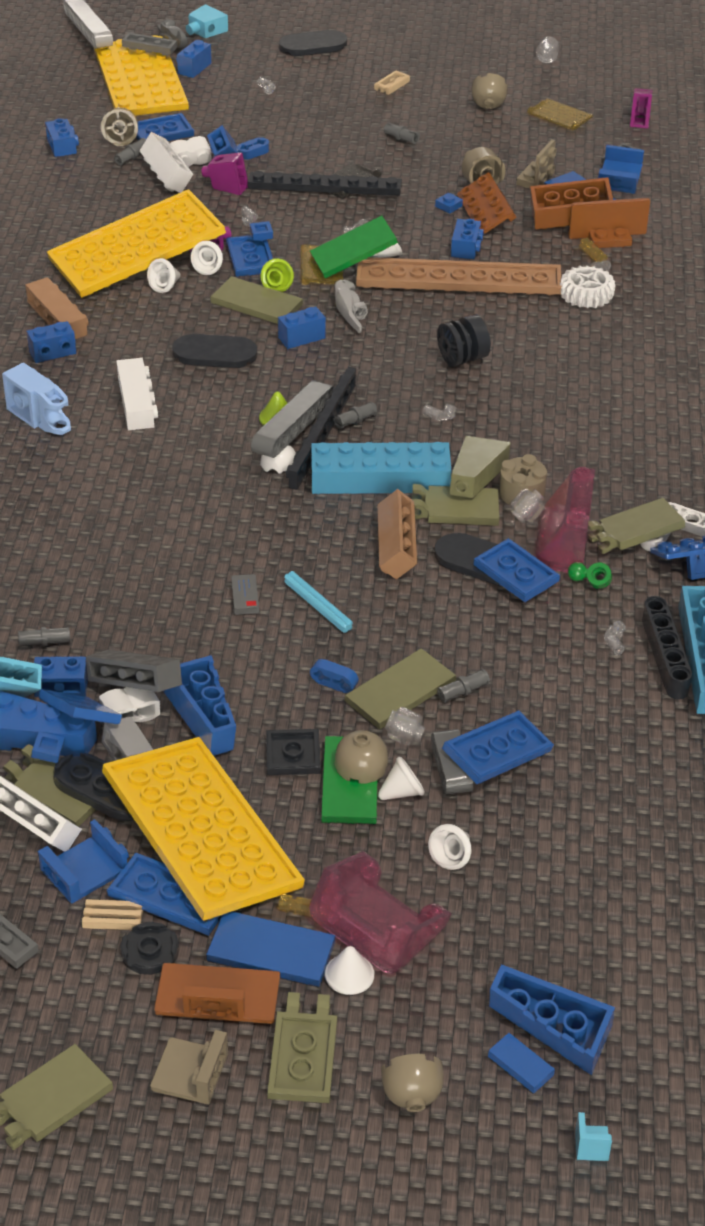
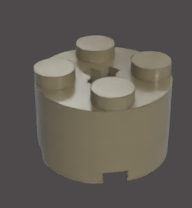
M478 147L465 153L462 162V173L470 184L490 172L496 184L503 181L505 165L492 149Z
M531 454L503 461L499 487L501 499L511 506L512 503L519 504V508H530L540 504L546 492V467Z

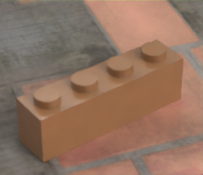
M48 277L25 284L27 302L48 325L68 321L74 331L75 339L87 335L89 323L86 315L82 314L76 304H73L67 295L59 290L57 284H54Z
M399 489L395 490L378 504L379 567L384 573L391 575L396 580L417 565L414 501Z

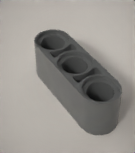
M459 729L431 732L432 750L445 795L473 791V780L442 749L444 742L461 735Z

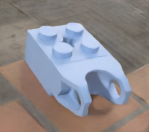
M24 362L2 373L7 410L34 429L40 427L45 432L58 435L71 431L70 420L62 411L64 406H69L68 398L49 378L44 377ZM57 423H58V424H62V425H66V426L63 427V428H56V427H55V426L57 425Z

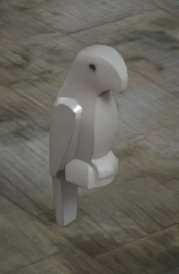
M339 280L335 283L334 288L336 307L345 320L358 333H361L362 325L358 320L365 319L368 313L367 306L364 302H360L355 292V285L352 282Z

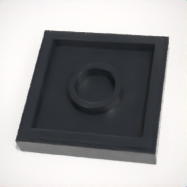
M319 729L266 730L267 775L321 774Z

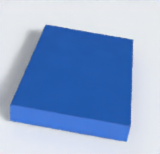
M178 113L138 121L136 139L138 141L141 138L147 139L152 132L165 138L167 141L194 136V129L184 115Z
M252 235L226 238V245L236 277L261 274L264 264L273 259L267 240L253 241Z
M509 538L474 558V566L523 602H527L560 580V574Z
M43 689L40 691L39 699L73 718L111 724H120L122 714L89 697Z

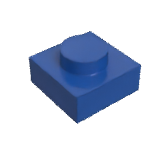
M447 193L435 200V207L449 214L463 206V199L451 193Z
M269 221L250 223L253 241L273 239V230Z
M38 732L31 758L58 763L65 737Z

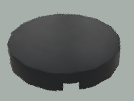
M146 922L138 924L132 928L131 932L128 934L126 932L122 937L120 945L122 960L130 970L136 973L147 975L161 973L164 963H174L177 960L179 953L177 935L173 930L171 932L167 929V926L162 923Z

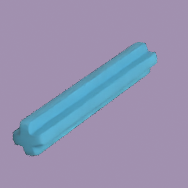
M294 571L286 573L284 582L339 630L346 633L352 629V620Z

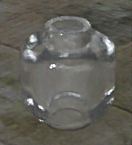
M549 36L542 38L536 48L537 58L543 63L555 61L560 52V44L557 39Z
M523 489L511 501L512 510L510 512L523 524L525 522L533 523L545 510V505L542 502L545 498L536 489L532 492L528 489Z
M400 707L397 711L392 710L384 729L388 730L387 735L390 739L409 746L413 743L414 739L420 741L425 726L421 725L422 716L405 707Z

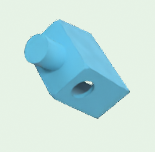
M206 4L188 16L189 24L186 25V31L189 35L195 33L203 38H208L228 31V15Z
M0 657V691L25 698L41 690L42 665Z

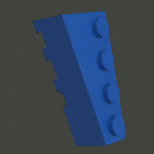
M212 655L181 663L182 685L164 690L163 692L196 738L200 737L214 756L234 750L236 724L229 704L226 703L223 687L220 686L217 669L215 670L213 666Z
M0 691V750L11 751L12 748H24L28 744L34 746L38 732L65 737L60 756L73 754L74 757L80 756V753L88 754L96 743L95 721L73 718L49 704Z
M502 964L490 988L489 1007L592 1075L613 1026L615 1007Z

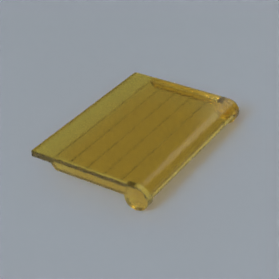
M548 98L542 100L534 107L530 106L527 110L529 114L572 130H576L593 117L592 114Z
M301 245V279L304 285L309 284V282L335 284L337 281L343 280V270L328 278H324L310 253V250L318 246Z

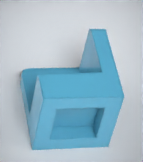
M578 1112L575 1129L577 1160L609 1161L612 1135L608 1134V1126H586L585 1113Z

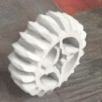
M595 266L571 267V270H566L565 274H562L560 285H562L561 298L565 299L567 303L571 302L572 306L578 305L579 308L603 307L614 296L615 281L608 271H603V268L597 269Z

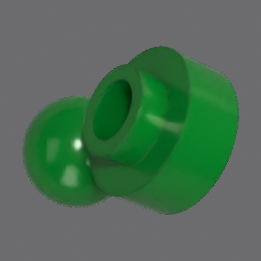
M574 562L568 567L570 579L581 581L584 578H588L589 583L594 588H605L612 581V572L605 563H594L588 569L583 563ZM598 575H604L602 580L596 579Z

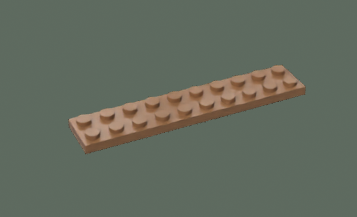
M369 257L358 262L356 287L554 295L561 294V265Z

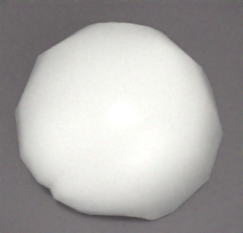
M288 445L275 458L262 455L260 465L266 472L270 469H275L278 474H281L287 470L288 465H292L296 452Z

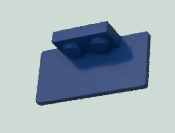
M705 536L702 537L703 540L694 541L693 538L681 539L678 544L660 542L657 543V547L650 548V553L664 559L686 557L688 578L691 580L705 578Z

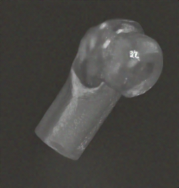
M259 77L257 81L258 86L264 87L263 90L266 94H272L276 89L274 82Z
M427 404L424 406L422 413L437 421L453 419L457 408L455 405L446 404L444 410H439Z

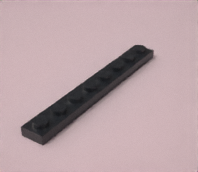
M255 171L250 172L248 189L400 196L402 179L395 177L377 178L375 176L309 175Z
M348 367L344 375H340L337 387H333L330 399L325 401L324 409L318 413L315 425L310 427L308 437L303 439L300 451L295 453L292 465H288L286 478L289 479L290 489L298 490L312 465V443L325 442L334 426V416L341 414L356 387V368Z

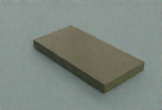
M232 276L210 296L211 303L276 324H278V317L294 313L303 305L302 298Z
M421 648L346 694L345 702L380 730L437 694L438 687L456 681V675Z

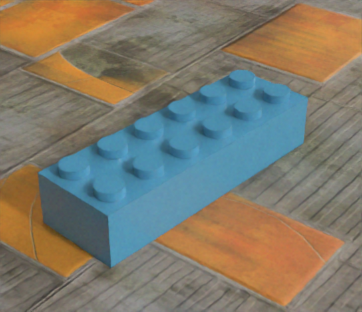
M449 442L312 443V494L393 493L397 489L403 493H413V484H420L427 490L429 486H451L452 470Z
M682 586L678 609L687 660L692 671L691 684L696 713L705 714V586Z

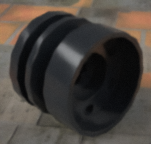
M477 314L468 315L459 320L444 322L437 329L440 353L444 361L451 367L465 364L469 360L475 361L485 358L490 353V335L483 319Z

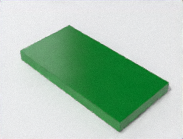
M380 216L310 250V253L324 278H328L397 244L398 241L383 216Z
M325 736L322 822L376 824L377 780L361 784L359 780L350 778V781L340 776L335 768V753L337 745L343 737Z

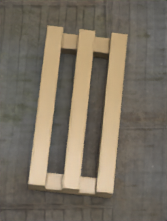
M396 70L376 82L374 90L380 89V92L386 91V94L389 95L410 82V76Z
M86 899L82 927L90 929L132 930L134 926L141 924L142 906L130 901ZM90 917H107V918H90Z

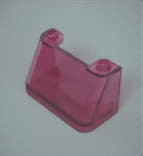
M579 467L571 471L543 507L536 558L554 571L568 572V567L572 563H584L595 469Z
M362 851L324 868L310 902V914L316 923L331 934L336 935L347 946L354 947L365 959L381 971L393 974L405 967L445 928L452 913L436 903H430L423 907L420 914H417L377 885L381 876V868L374 858Z

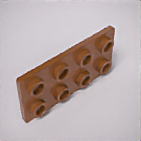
M490 172L480 176L476 181L457 193L458 197L463 199V206L470 219L481 221L480 229H484V234L506 219H509L511 222L517 218Z
M638 198L572 203L569 238H589L593 249L632 246L631 235L646 234L650 199Z
M164 963L154 1008L155 1014L272 1024L275 1020L280 972Z

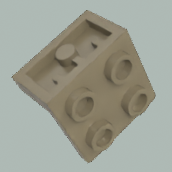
M551 140L536 156V161H532L517 177L516 185L529 189L530 186L544 185V182L554 174V158L557 153L555 140Z
M215 1030L211 1041H206L205 1045L173 1037L169 1038L151 1082V1090L209 1105L228 1056L227 1032Z

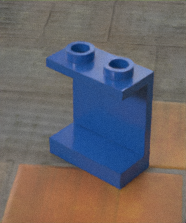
M606 145L605 161L603 168L599 170L598 178L608 177L611 191L635 194L643 166L644 150Z
M95 819L90 822L92 837L58 856L48 846L38 851L40 869L71 904L116 879L126 866L127 859L129 858L125 846L121 843L118 844L113 839L109 829L102 827Z

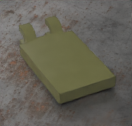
M413 484L414 495H412V500L414 501V508L419 509L415 510V519L428 518V523L499 526L498 489L483 488L473 498L450 495L449 486H429L427 490L420 484Z
M660 498L600 519L599 522H587V527L590 531L595 530L593 533L588 534V538L592 543L598 540L600 542L605 541L604 544L598 545V550L605 554L616 547L623 550L685 528V519L664 498Z
M30 744L21 750L22 754L26 756L23 760V765L27 766L24 771L12 760L3 766V769L9 773L5 776V779L78 827L96 811L91 806L63 793L57 788L53 779L56 763L31 758L33 746Z
M288 992L286 1012L277 1011L268 1084V1099L330 1103L337 1032V1016L330 1015V995L318 994L316 1014L300 1013V993Z
M76 1044L72 1045L0 1094V1126L11 1117L16 1121L4 1127V1132L8 1135L6 1143L14 1151L31 1136L36 1142L40 1141L112 1091V1081Z

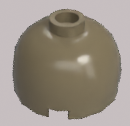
M487 73V76L481 77V75L477 76L472 83L473 100L478 106L485 109L499 107L505 101L508 92V85L505 83V79L493 73Z
M117 107L111 109L103 117L101 132L104 138L115 146L128 145L136 138L138 133L137 118L126 108Z
M357 730L348 733L341 739L336 748L335 768L338 774L345 780L350 781V778L359 780L361 784H366L378 780L385 774L386 767L388 766V750L384 741L377 734L366 730Z
M407 1054L391 1059V1066L386 1068L384 1064L381 1067L382 1085L385 1094L394 1104L407 1108L410 1112L424 1110L427 1105L434 1102L441 1094L444 1080L443 1064L435 1056L433 1062L426 1060V1054Z

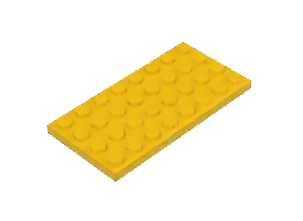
M122 39L113 41V46L94 48L114 108H126L135 116L189 110L188 100L170 55L122 47Z
M188 189L47 251V255L82 298L115 282L126 279L133 274L146 270L156 259L167 260L194 248L201 241L216 239L220 235L225 234L226 230L225 226Z
M200 737L103 764L102 773L203 921L303 888L305 879Z

